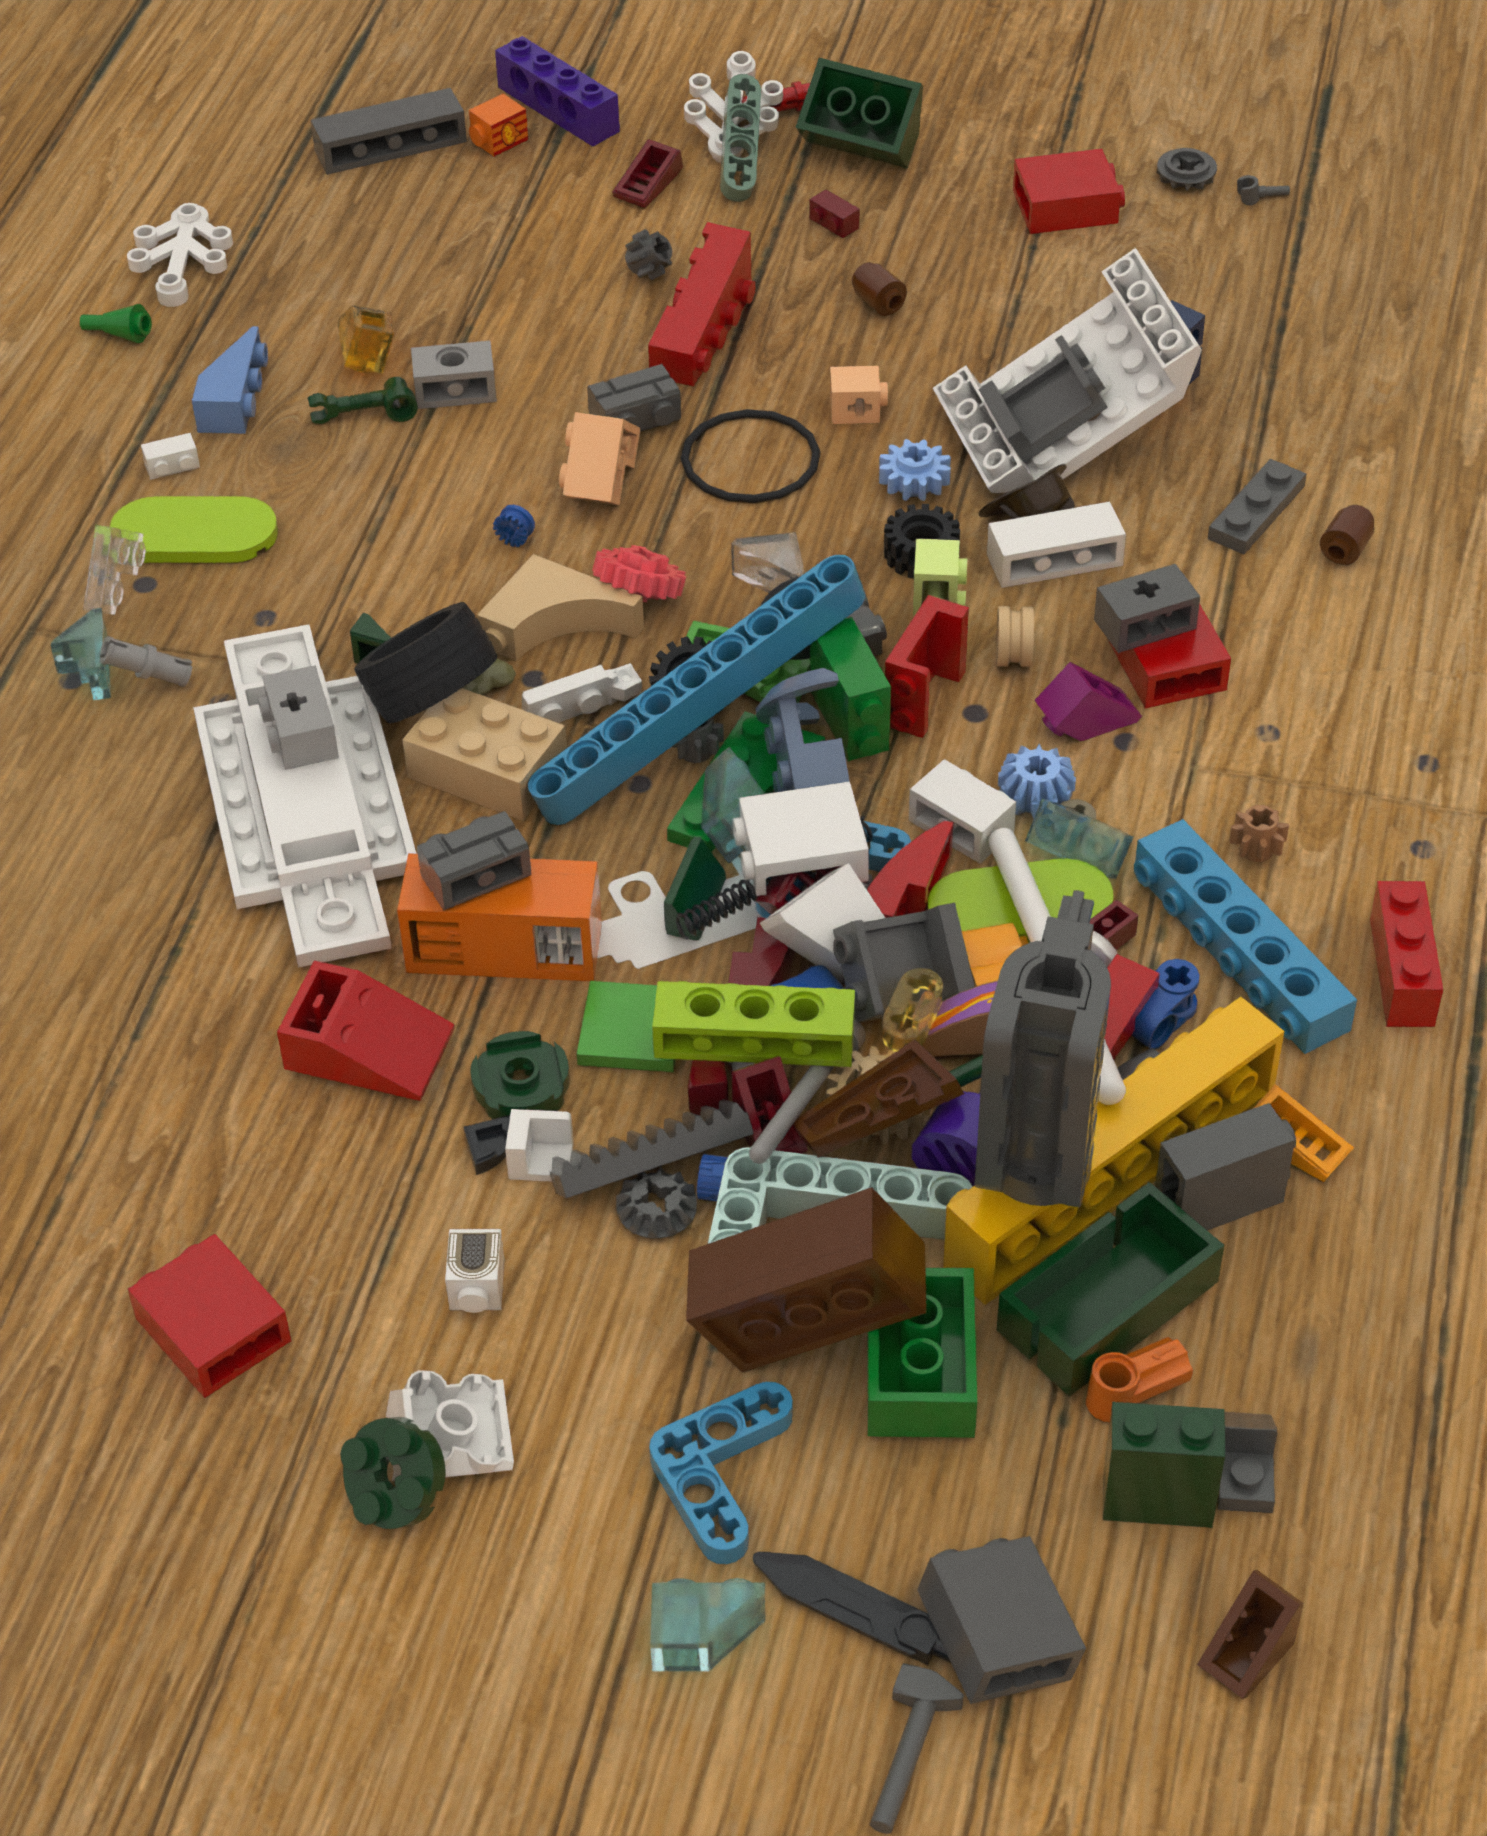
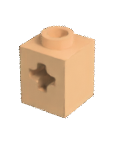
M879 366L830 367L832 424L880 423V407L888 406L887 382H880Z

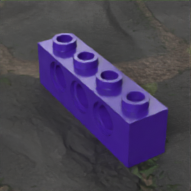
M523 36L513 39L510 43L495 50L498 88L592 147L620 132L618 94Z

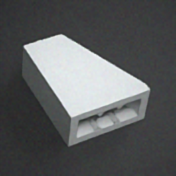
M847 863L823 876L760 922V925L765 932L815 965L825 966L839 981L845 984L841 964L836 960L833 951L835 939L833 929L851 921L862 920L866 922L883 919L885 916L850 864Z

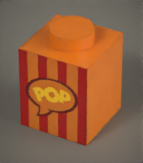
M504 93L469 110V135L472 142L493 157L528 140L526 108Z

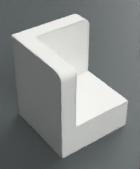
M511 1109L505 1147L509 1179L552 1181L549 1173L552 1170V1157L559 1156L570 1163L574 1140L572 1118L569 1112Z

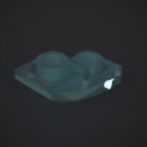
M1042 798L1025 841L1061 859L1069 858L1087 862L1101 870L1107 878L1117 879L1134 836L1078 811Z

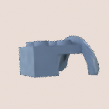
M820 668L790 677L772 687L757 706V720L769 725V727L765 728V742L768 754H776L777 771H774L772 774L775 793L850 782L842 738L804 744L801 725L817 724L820 719L819 711L807 702L796 703L797 696L836 686L839 681L837 673Z

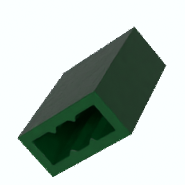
M1112 1402L1103 1471V1520L1213 1528L1225 1461V1409Z

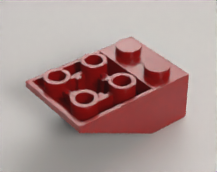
M314 960L277 1030V1036L285 1070L421 1101L455 1030V1025L359 970Z

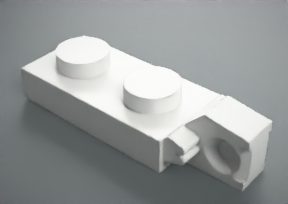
M631 663L609 670H604L602 665L524 691L522 694V710L560 723L583 713H593L605 705L614 704L617 700L626 701L642 692V680Z

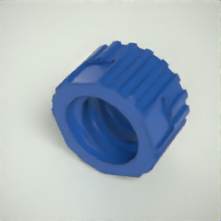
M707 1154L702 1156L697 1181L698 1199L717 1201L725 1162L728 1157Z

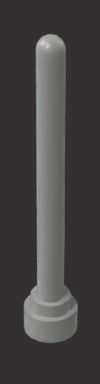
M855 1019L853 1051H858L865 1041L866 1033L861 1023ZM810 1066L750 1148L749 1157L754 1163L762 1164L768 1160L835 1066Z

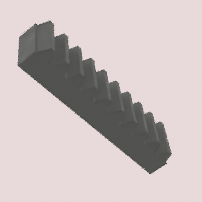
M723 1099L719 1101V1109L705 1105L701 1107L700 1115L690 1112L683 1113L682 1122L667 1118L664 1119V1128L649 1124L646 1126L645 1136L635 1131L627 1132L626 1142L611 1137L608 1140V1150L606 1147L595 1143L590 1145L589 1156L581 1151L573 1150L571 1151L570 1163L559 1156L552 1157V1170L549 1173L555 1193L569 1198L754 1133L748 1113L744 1112L736 1102Z

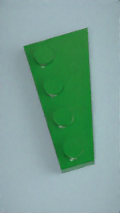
M744 711L667 827V841L688 848L691 840L694 837L702 838L712 852L733 833L732 818L740 817L739 798L773 793L772 774L774 771H777L776 754L769 755L766 747L765 728L769 727V725L758 721L755 714ZM802 730L804 744L825 741L824 736Z

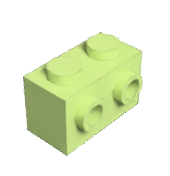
M916 539L913 617L928 595L965 606L966 591L957 590L958 584L966 585L968 558H959L960 540Z

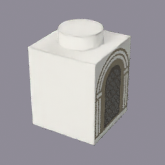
M449 1229L445 1276L449 1310H463L470 1313L482 1312L484 1310H501L505 1260L501 1229Z

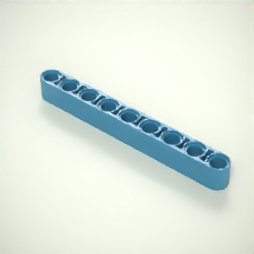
M833 555L818 563L539 768L530 777L528 789L545 820L550 824L561 825L576 818L856 611L865 600V590L852 559L846 555Z

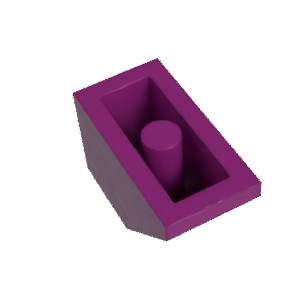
M1069 662L1035 699V702L1045 714L1042 718L1043 723L1053 733L1060 737L1065 733L1079 741L1137 723L1142 717L1121 688L1072 662Z

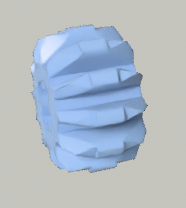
M1040 743L1034 750H1029L1021 745L1017 754H1007L1006 760L1003 762V766H1001V772L998 773L1000 791L1016 801V815L1028 812L1031 813L1034 820L1039 813H1044L1053 818L1057 806L1064 801L1070 800L1072 792L1075 791L1076 777H1074L1070 758L1060 757L1058 748L1045 751Z

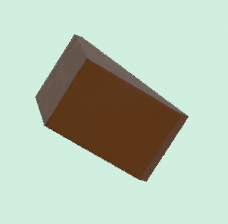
M1254 1570L1197 1665L1242 1699L1247 1698L1294 1645L1304 1603L1260 1571Z

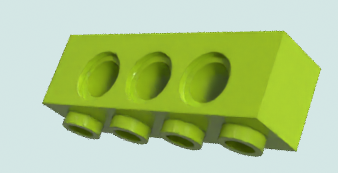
M658 981L652 1025L654 1058L758 1063L775 1056H780L782 1064L852 1067L855 990L788 987L783 985L760 986L739 985L735 983L714 984L687 981Z

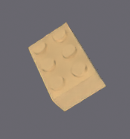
M464 688L429 707L402 739L407 778L500 813L506 811L508 816L524 821L536 806V802L528 789L530 777L539 768L567 748L565 725Z

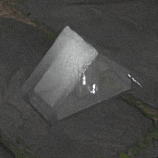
M796 532L736 538L731 543L732 575L767 593L781 583L805 574Z

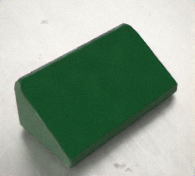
M694 837L691 840L664 900L665 930L668 935L681 937L676 926L677 914H684V911L688 908L692 910L693 905H700L702 900L708 901L709 896L715 897L717 892H721L725 883V870L702 838ZM712 900V901H711V904H713L714 906H715V901ZM703 905V908L708 912L707 905ZM697 908L695 912H697L698 915L701 917L700 911ZM688 913L687 916L693 921L692 914ZM680 917V924L685 935L690 940H699L703 932L697 929L696 936L691 935L686 928L684 918Z

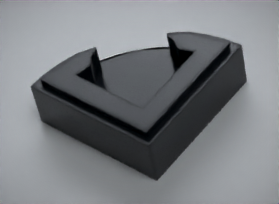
M510 1115L463 1127L476 1175L491 1170L505 1159Z

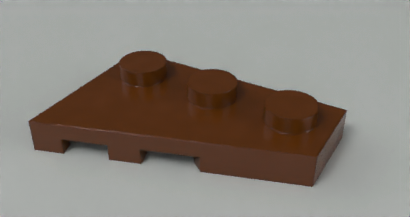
M914 1039L799 1116L794 1122L793 1127L802 1141L819 1158L962 1096L964 1092L957 1079Z

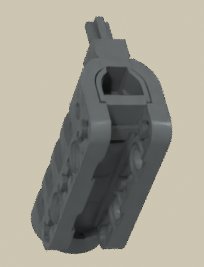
M1074 890L1072 896L1063 895L1057 918L1047 917L1042 942L1028 943L1015 950L1005 960L998 978L984 1036L975 1187L1003 1192L1010 1198L1029 1205L1047 1206L1063 1204L1080 1208L1092 1168L1093 1140L1097 1122V1105L1101 1084L1100 1074L1104 1056V1038L1107 1027L1111 978L1104 962L1091 951L1094 924L1089 923L1094 901L1084 899V892Z

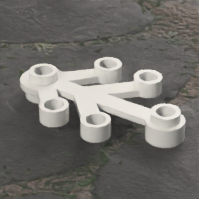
M734 52L728 59L727 78L729 81L738 74H748L755 78L756 63L748 52ZM697 73L689 79V92L693 97L700 98L701 100L692 99L685 103L684 119L688 123L694 124L709 138L708 150L713 159L721 163L725 101L711 89L710 77L704 73ZM775 80L766 81L761 87L759 135L764 132L773 131L778 127L779 113L775 108L769 107L770 105H777L783 100V85ZM740 90V91H741V100H740V103H742V100H743L744 90ZM706 105L723 120L722 129L706 116ZM735 117L732 121L738 126V123L745 118ZM748 124L742 128L750 127L751 124ZM733 147L730 150L732 154L740 158L744 148Z
M185 203L180 205L172 212L170 221L156 228L151 225H142L133 231L135 245L138 248L132 249L127 253L128 265L131 271L136 273L145 272L152 265L171 256L167 272L160 275L156 283L158 301L167 307L182 305L189 298L187 283L183 278L189 255L203 264L208 273L217 274L227 269L226 254L223 250H227L233 245L231 229L226 226L214 227L208 222V211L197 204ZM177 233L175 238L155 247L158 241ZM201 235L210 241V246L213 249H207L193 237Z

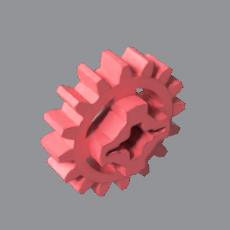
M631 545V548H613V551L605 548L602 551H597L592 569L593 576L600 577L599 581L611 583L612 587L625 589L628 593L638 594L642 596L643 602H647L648 599H666V596L677 599V596L682 595L686 580L685 571L678 570L676 565L668 564L669 558L666 555L657 554L647 550L646 547Z

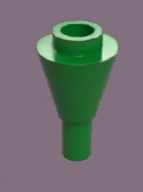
M141 304L110 311L103 315L83 314L79 321L82 330L103 331L136 343H142L152 327L151 317Z

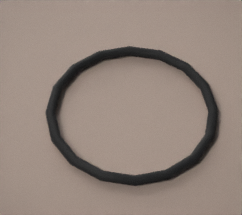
M745 409L722 413L699 424L685 439L680 459L687 477L702 491L727 501L757 503L780 499L802 488L816 473L821 452L813 433L797 420L774 411ZM747 417L772 419L793 427L807 439L812 451L810 467L798 481L777 491L752 495L729 493L704 482L694 473L689 460L691 447L705 430L724 421Z

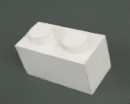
M191 433L141 444L144 464L150 480L200 468L197 448Z

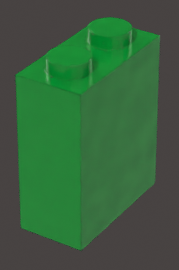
M848 617L810 644V671L825 668L838 675L839 681L836 686L815 690L811 694L835 739L842 738L845 758L847 761L889 751L891 686L852 617Z

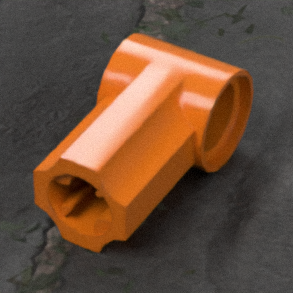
M1166 1337L1127 1355L1116 1352L1102 1354L1092 1365L1086 1393L1088 1411L1096 1419L1110 1422L1112 1402L1140 1403L1190 1381L1193 1369L1188 1359L1187 1350L1178 1338L1172 1340Z

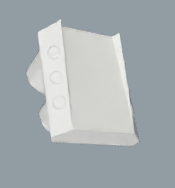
M418 1370L411 1374L404 1389L390 1391L386 1417H406L413 1420L411 1423L416 1424L421 1431L428 1430L436 1438L442 1450L446 1477L510 1471L513 1469L514 1459L503 1379L492 1380L486 1375L468 1374L462 1378L459 1384L447 1385L442 1376L434 1371ZM393 1465L392 1481H395V1478L401 1475L399 1465Z

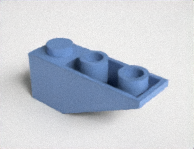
M252 326L198 375L192 398L198 433L245 434L249 417H255V392H260L262 388L261 367H266L268 363V347L266 343H261L258 326Z

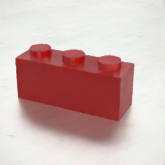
M1377 881L1370 923L1386 1027H1435L1444 989L1425 881Z

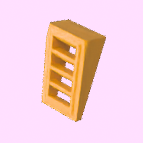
M1276 1084L1254 1107L1257 1108L1270 1103L1280 1119H1285L1289 1122L1293 1130L1296 1131V1147L1293 1149L1291 1164L1322 1182L1328 1179L1354 1149L1353 1146ZM1304 1137L1313 1141L1308 1148L1300 1143ZM1322 1147L1331 1152L1324 1161L1315 1156Z

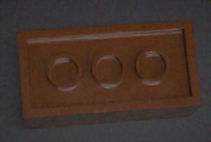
M873 1187L689 1250L686 1321L742 1373L926 1313L925 1242Z

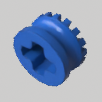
M514 504L504 507L500 515L493 522V530H496L495 535H500L499 540L502 541L504 539V543L506 545L510 543L512 547L523 545L535 529V521L532 515L526 509Z

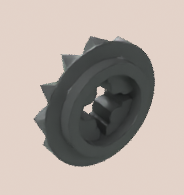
M1180 148L1168 151L1159 158L1156 173L1160 175L1161 182L1171 183L1173 189L1177 187H1184L1187 191L1190 187L1203 189L1204 184L1213 183L1217 172V164L1205 152L1193 148Z
M660 1166L656 1173L646 1174L641 1172L633 1180H624L620 1194L616 1195V1208L620 1221L631 1232L646 1238H665L681 1232L692 1222L697 1211V1198L694 1185L685 1182L681 1172L673 1175L667 1174ZM649 1193L656 1194L660 1199L665 1198V1212L660 1207H657L654 1202H648Z

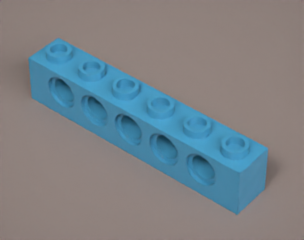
M1184 819L1137 841L1134 872L1138 881L1144 887L1151 889L1162 901L1165 910L1171 916L1177 917L1190 931L1193 940L1199 946L1205 947L1218 961L1222 971L1228 977H1233L1247 992L1251 1002L1257 1008H1262L1277 1026L1284 1030V1037L1286 1039L1292 1040L1306 1054L1351 1031L1357 999Z

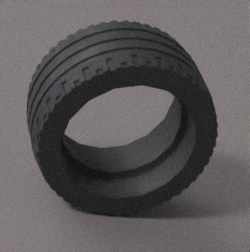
M460 602L445 607L399 632L364 657L355 666L354 670L360 684L363 685L365 692L370 696V700L377 708V711L387 723H395L432 707L469 684L496 661L497 654L492 642L489 641L488 635L482 629V625L475 618V614L465 602Z

